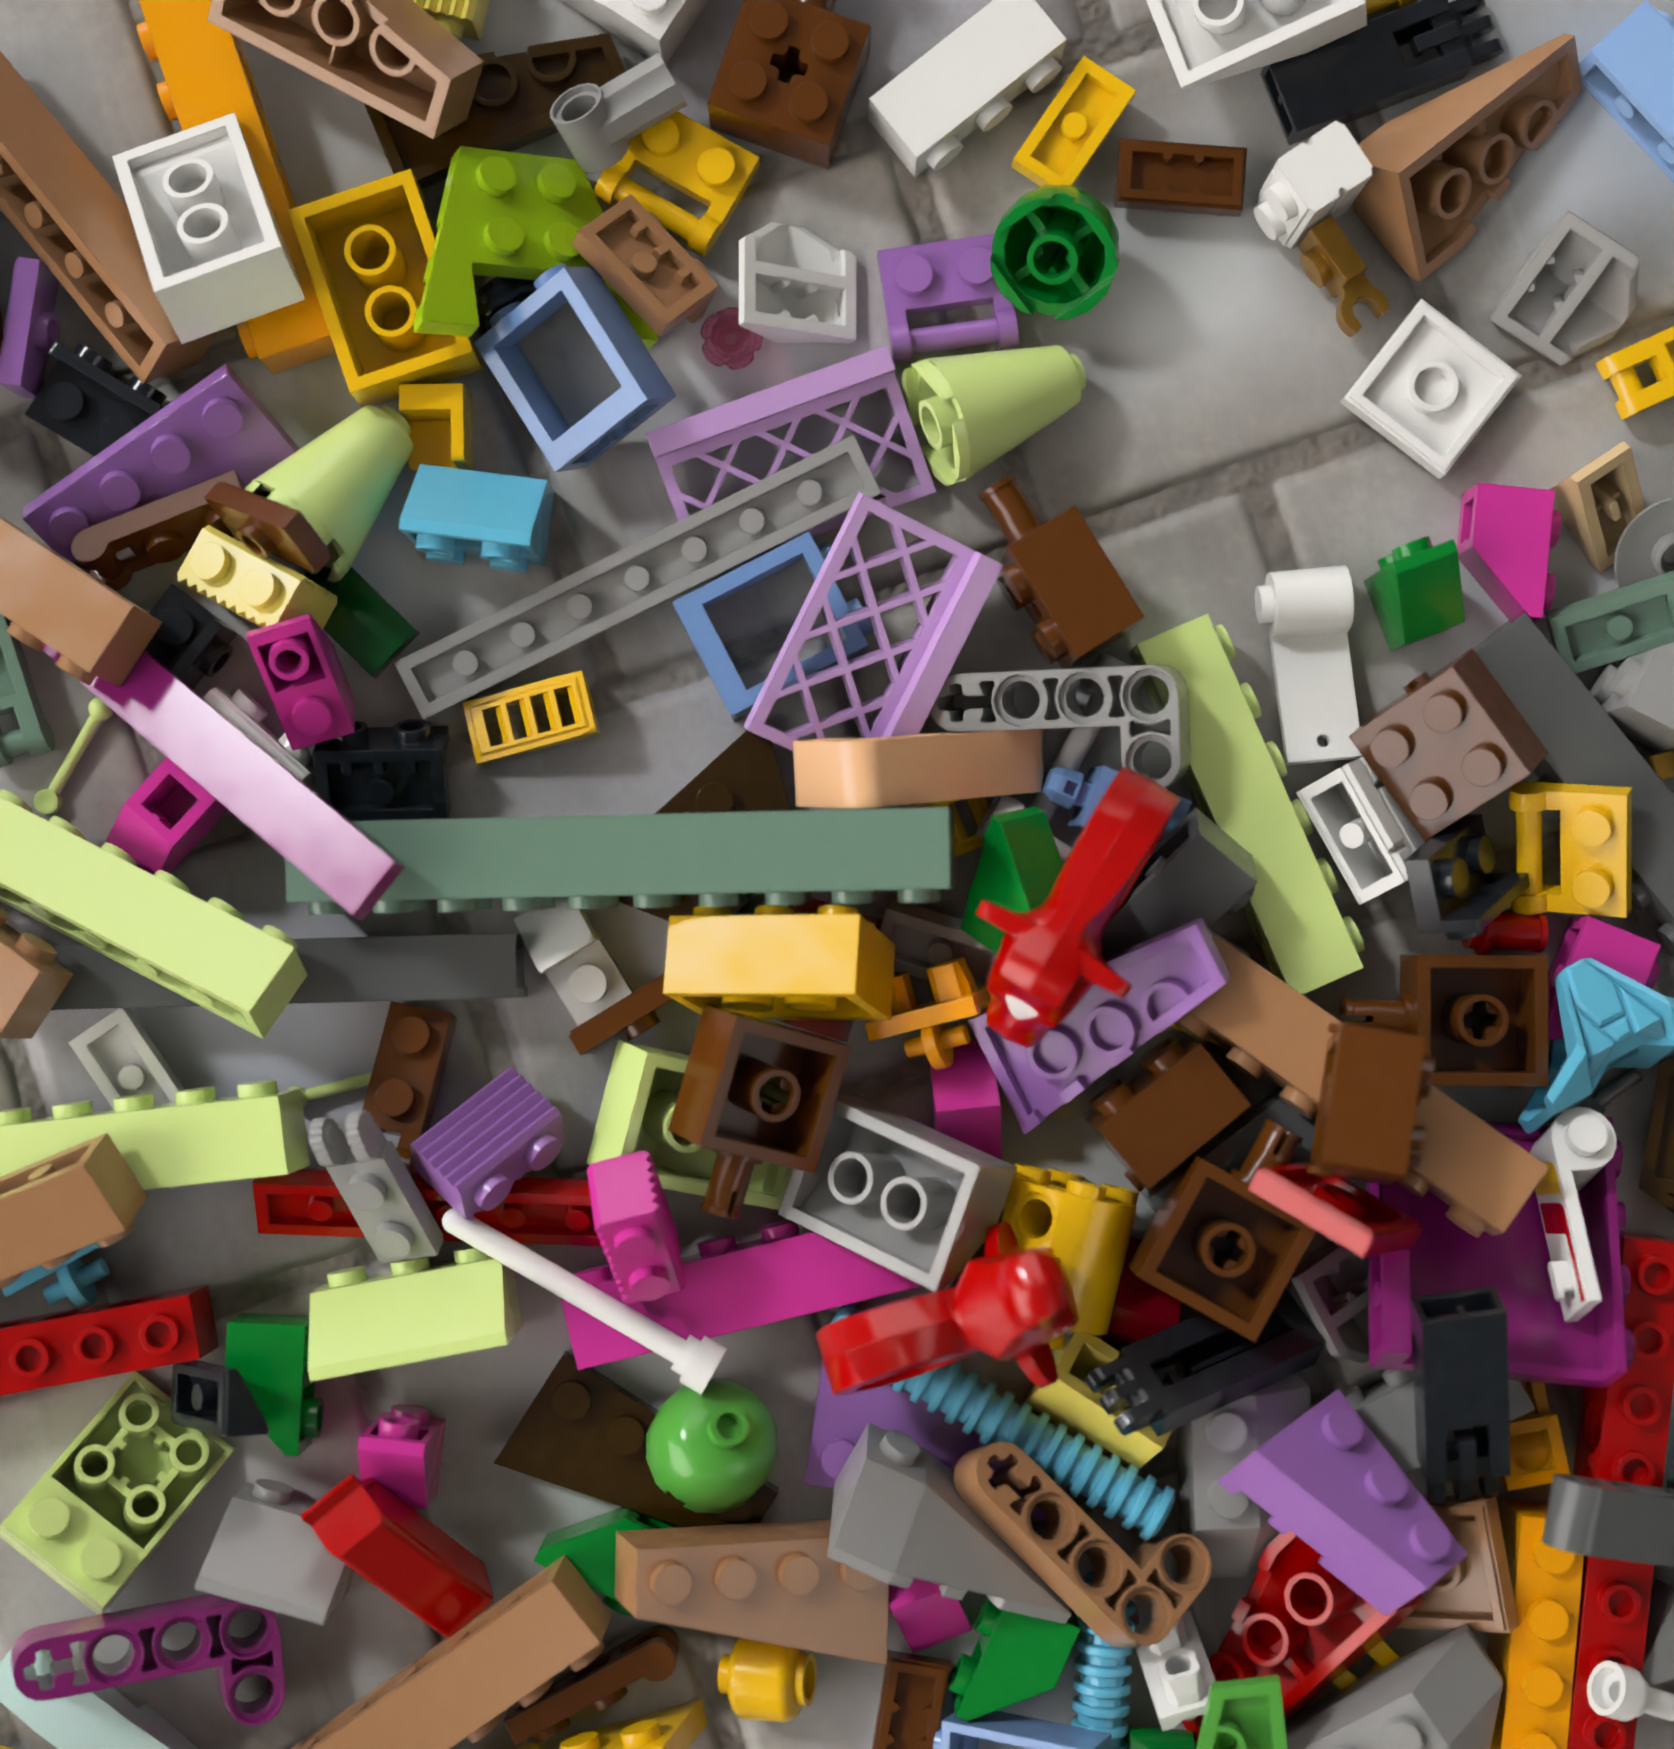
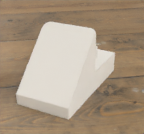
M555 897L556 907L543 908L542 910H527L513 920L540 974L545 973L577 1026L634 991L584 910L568 909V897Z

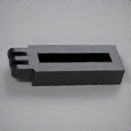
M1420 0L1368 20L1367 26L1308 53L1264 66L1260 74L1288 145L1310 138L1334 121L1347 124L1459 81L1465 77L1471 67L1501 55L1504 52V48L1500 38L1492 39L1477 46L1474 43L1475 39L1495 29L1491 16L1485 15L1467 23L1464 18L1481 10L1486 5L1485 0H1454L1452 2H1448V0ZM1409 43L1414 58L1422 56L1426 50L1435 47L1439 58L1407 70L1399 47Z
M1495 1286L1410 1297L1417 1460L1426 1480L1429 1501L1431 1505L1446 1503L1445 1484L1448 1482H1452L1457 1501L1472 1500V1480H1477V1478L1482 1496L1484 1498L1498 1496V1477L1511 1475L1507 1310ZM1472 1427V1430H1455L1456 1442L1446 1443V1430Z
M1285 1288L1256 1342L1201 1313L1121 1348L1117 1359L1092 1370L1086 1376L1085 1382L1093 1393L1117 1385L1107 1391L1099 1400L1107 1414L1115 1413L1128 1406L1132 1407L1122 1412L1114 1421L1121 1435L1131 1434L1150 1425L1159 1437L1315 1365L1326 1341ZM1177 1363L1187 1377L1181 1380L1173 1369L1167 1372L1165 1378L1160 1381L1155 1372Z

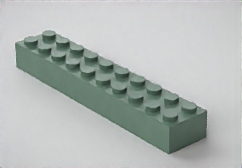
M951 807L350 821L405 867L375 904L373 913H409L429 910L430 899H437L438 912L478 911V909H492V898H502L503 911L556 907L555 897H568V909H605L619 906V896L633 895L634 908L673 907V905H683V894H699V907L747 904V893H765V905H803L807 902H812L811 892L832 891V904L872 903V901H876V890H898L899 903L939 902L941 900V889H951L955 886L954 808ZM285 858L286 902H308L309 915L349 913Z

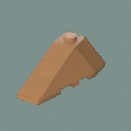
M1564 33L1386 122L1358 144L1373 167L1371 178L1352 203L1353 209L1411 279L1421 282L1466 245L1476 232L1472 220L1489 198L1496 200L1502 198L1512 185L1507 174L1527 149L1538 150L1583 92L1575 35Z

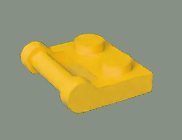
M677 111L631 138L628 151L623 158L601 173L594 194L611 205L616 201L620 202L631 194L648 212L656 215L667 230L687 240L688 249L705 258L712 250L760 167V157ZM638 167L709 208L699 219L632 181L630 178Z
M1520 782L1509 787V808L1516 811V873H1528L1530 886L1511 903L1510 909L1515 913L1524 915L1559 912L1627 918L1632 909V787L1546 782ZM1543 810H1560L1561 885L1543 884Z

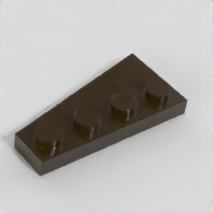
M609 33L528 46L527 52L497 57L494 52L476 54L484 61V65L468 118L435 139L414 130L365 103L364 105L393 174L411 169L421 189H424L447 179L451 158L460 146L512 152L555 134L559 131L551 120L550 110L561 94L572 87L585 83L596 84L598 87H601L626 71Z
M567 1351L560 1358L494 1461V1464L680 1527L760 1523L779 1493L777 1486L766 1481L743 1505L723 1513H696L683 1507L686 1503L677 1500L669 1491L665 1494L655 1483L646 1461V1434L658 1410L592 1367L577 1370L575 1357Z

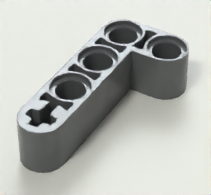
M1555 1473L1553 1474L1542 1543L1556 1549L1584 1556L1674 1567V1479H1668L1666 1488Z

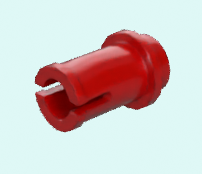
M1502 912L1485 928L1484 933L1474 938L1461 940L1464 948L1473 949L1476 955H1487L1490 949L1524 950L1542 953L1548 941L1549 928L1547 917L1542 913L1524 915Z

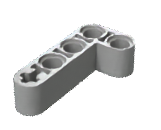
M1150 664L953 674L947 677L930 711V715L937 725L953 732L1120 726L1122 766L1156 781L1163 787L1173 785L1183 778L1190 764L1188 688L1180 672L1167 665ZM1151 675L1162 679L1169 690L1168 703L1158 713L1151 712L1145 708L1139 696L1140 686ZM1087 678L1097 682L1104 694L1103 705L1094 715L1082 711L1076 700L1077 688ZM1024 681L1036 688L1040 698L1039 707L1031 717H1025L1020 714L1015 708L1013 701L1016 688ZM961 694L966 696L992 694V707H980L964 711L961 708H954L953 698ZM1151 741L1163 744L1170 752L1172 759L1171 768L1163 777L1153 776L1143 766L1142 753L1146 745Z

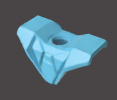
M1593 958L1581 959L1564 968L1554 979L1564 1037L1556 1041H1550L1548 1051V1086H1536L1518 1119L1523 1130L1531 1134L1553 1122L1565 1110L1576 1107L1594 1092L1603 1073L1613 1067L1650 1068L1674 1055V998L1664 996Z

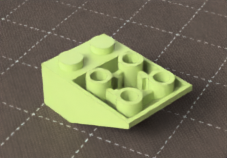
M137 1371L131 1374L0 1524V1538L97 1615L104 1614L235 1450L218 1435L173 1424V1421H171L172 1399Z

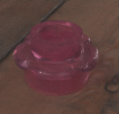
M729 307L710 315L704 321L701 328V337L704 339V344L702 345L703 354L710 363L717 367L727 365L731 370L745 368L753 362L754 352L758 351L762 346V336L739 326V308ZM728 334L737 336L735 344L730 345L726 343L725 338Z

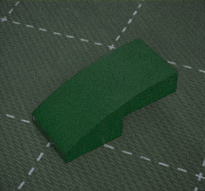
M325 566L318 573L311 574L307 572L304 575L305 577L337 596V605L323 629L375 679L420 634L352 566L345 576L336 582L327 581L332 569Z

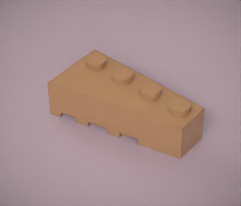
M212 0L207 19L208 22L432 139L437 138L467 120L484 65V61L413 0Z

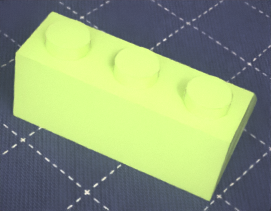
M470 1245L453 1250L455 1260L430 1265L429 1257L390 1262L391 1272L367 1276L365 1266L346 1268L328 1273V1284H324L310 1293L308 1373L310 1382L508 1345L524 1325L514 1270Z

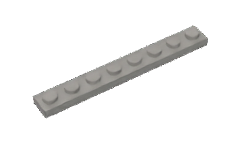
M853 434L394 662V665L424 720L849 510L858 492L873 498L881 494V490Z

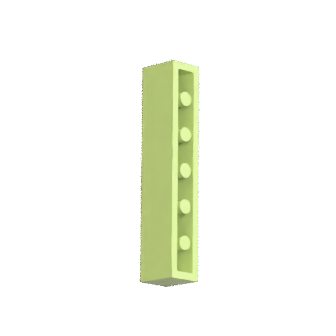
M1207 613L1135 645L1129 651L1135 665L1161 664L1171 666L1179 671L1186 681L1189 695L1191 758L1189 768L1184 777L1198 809L1253 856L1257 883L1251 898L1242 909L1270 973L1303 995L1364 968L1358 953L1365 950L1361 934L1350 916L1341 917L1332 896L1339 892L1335 875L1324 857L1317 860L1306 837L1313 834L1311 821L1300 800L1290 801L1281 780L1282 777L1287 775L1284 759L1272 740L1264 742L1255 719L1261 717L1258 700L1247 682L1240 685L1229 662L1236 658V654L1222 624L1213 626ZM1151 675L1144 680L1143 684L1155 711L1158 713L1168 703L1169 690L1162 679Z
M4 789L0 790L1 902L264 1039L308 976L296 951L298 945L290 936L270 925H265L260 930L244 922L243 916L225 901L211 897L208 902H205L190 894L189 888L172 874L163 870H157L152 875L137 867L136 861L119 847L110 843H104L100 848L84 840V835L68 821L58 816H52L47 821L33 814L31 807L15 794Z
M264 1080L237 1085L238 1096L216 1098L215 1087H201L176 1091V1103L154 1105L153 1093L114 1098V1110L93 1112L92 1100L53 1105V1116L32 1118L31 1107L1 1110L0 1177L105 1133H108L144 1190L288 1175L310 1166L301 1089L278 1091L277 1080Z

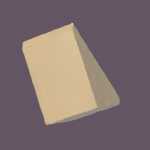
M1624 441L1549 489L1555 490L1553 509L1560 511L1561 521L1592 567L1600 573L1614 564L1615 550L1623 531L1631 520L1645 509L1632 448Z

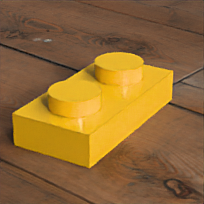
M1083 55L1013 158L1011 167L1040 187L1044 185H1071L1074 187L1133 100L1136 90Z

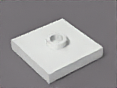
M1421 298L1340 403L1438 479H1441L1522 375Z

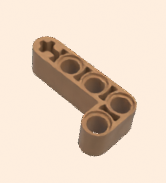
M1001 1441L970 1450L960 1457L955 1466L953 1479L956 1491L962 1500L1103 1641L1111 1646L1119 1648L1149 1646L1162 1641L1203 1590L1211 1576L1212 1562L1209 1551L1202 1541L1189 1534L1181 1533L1144 1541L1129 1557L1022 1449L1013 1443ZM991 1463H992V1464L995 1466V1468L997 1469V1470L994 1472L993 1476H992L993 1471H992L991 1467L988 1465V1464H991ZM991 1476L992 1480L997 1485L995 1487H992L988 1482ZM1021 1490V1494L1018 1495L1015 1491ZM1034 1506L1040 1508L1047 1519V1532L1043 1539L1032 1529L1030 1518ZM1167 1551L1171 1552L1177 1561L1178 1574L1175 1581H1172L1165 1571L1164 1559ZM1082 1552L1089 1557L1094 1568L1093 1579L1090 1585L1084 1583L1078 1571V1560ZM1129 1600L1135 1603L1140 1614V1623L1135 1632L1131 1630L1125 1618V1609Z

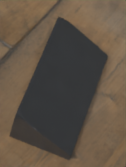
M197 1360L173 1364L171 1421H173V1424L223 1437L269 1434L268 1425L238 1369Z

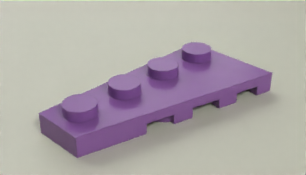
M225 363L24 506L22 519L52 550L73 562L77 559L71 552V544L73 538L82 530L234 469L247 486L249 482L300 448L230 366Z
M1202 917L1104 958L1103 960L1132 986L1126 997L1122 999L1094 984L1064 1021L1051 1028L1044 1038L1033 1047L1026 1048L1005 1040L986 1023L987 1008L968 1020L1024 1134H1027L1063 1104H1067L1083 1092L1088 1085L1112 1067L1115 1068L1131 1056L1136 1049L1159 1032L1164 1031L1228 982L1231 975Z
M822 1360L804 1484L834 1489L836 1478L869 1422L887 1431L898 1430L906 1433L918 1445L927 1448L953 1473L960 1457L970 1450L985 1445L979 1442L981 1435L973 1430L970 1435L963 1433V1424L956 1420L953 1424H948L944 1421L946 1414L939 1410L935 1414H931L926 1410L929 1404L919 1399L917 1404L909 1400L911 1393L904 1389L900 1393H896L892 1390L893 1384L845 1396L833 1395ZM991 1463V1464H988V1465L991 1467V1469H992V1471H993V1473H992V1476H993L994 1472H995L997 1469H996L995 1466ZM991 1476L988 1482L992 1487H995L997 1485L994 1483ZM1021 1490L1015 1491L1018 1495L1021 1494ZM1034 1506L1030 1519L1047 1522L1043 1511Z

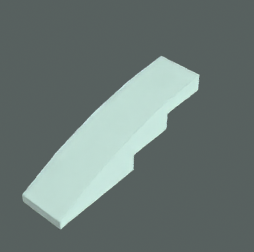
M11 1650L0 1662V1702L57 1749H198L148 1703L137 1708L114 1687L48 1701H35L25 1697L16 1688L10 1663ZM49 1650L36 1652V1661L33 1665L37 1675L50 1673V1663L54 1660H52Z

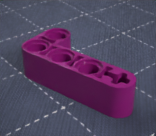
M204 1594L37 1626L24 1632L16 1640L11 1650L10 1663L16 1688L25 1697L35 1701H48L216 1667L221 1697L229 1713L237 1722L247 1726L262 1725L271 1721L280 1712L285 1702L284 1668L279 1623L276 1613L213 1594ZM246 1609H255L261 1612V1622L257 1630L251 1635L244 1638H236L229 1635V1624L237 1613ZM189 1622L196 1626L195 1637L186 1648L168 1650L161 1645L165 1631L173 1624ZM111 1635H120L130 1641L129 1649L119 1661L104 1664L93 1657L97 1644L103 1638ZM79 1642V1651L85 1667L79 1670H75L72 1661L74 1656L70 1644ZM41 1650H49L50 1656L54 1660L50 1663V1673L45 1675H37L33 1665L36 1661V1652ZM263 1675L268 1678L267 1688L258 1699L251 1702H242L235 1698L239 1684L246 1677Z

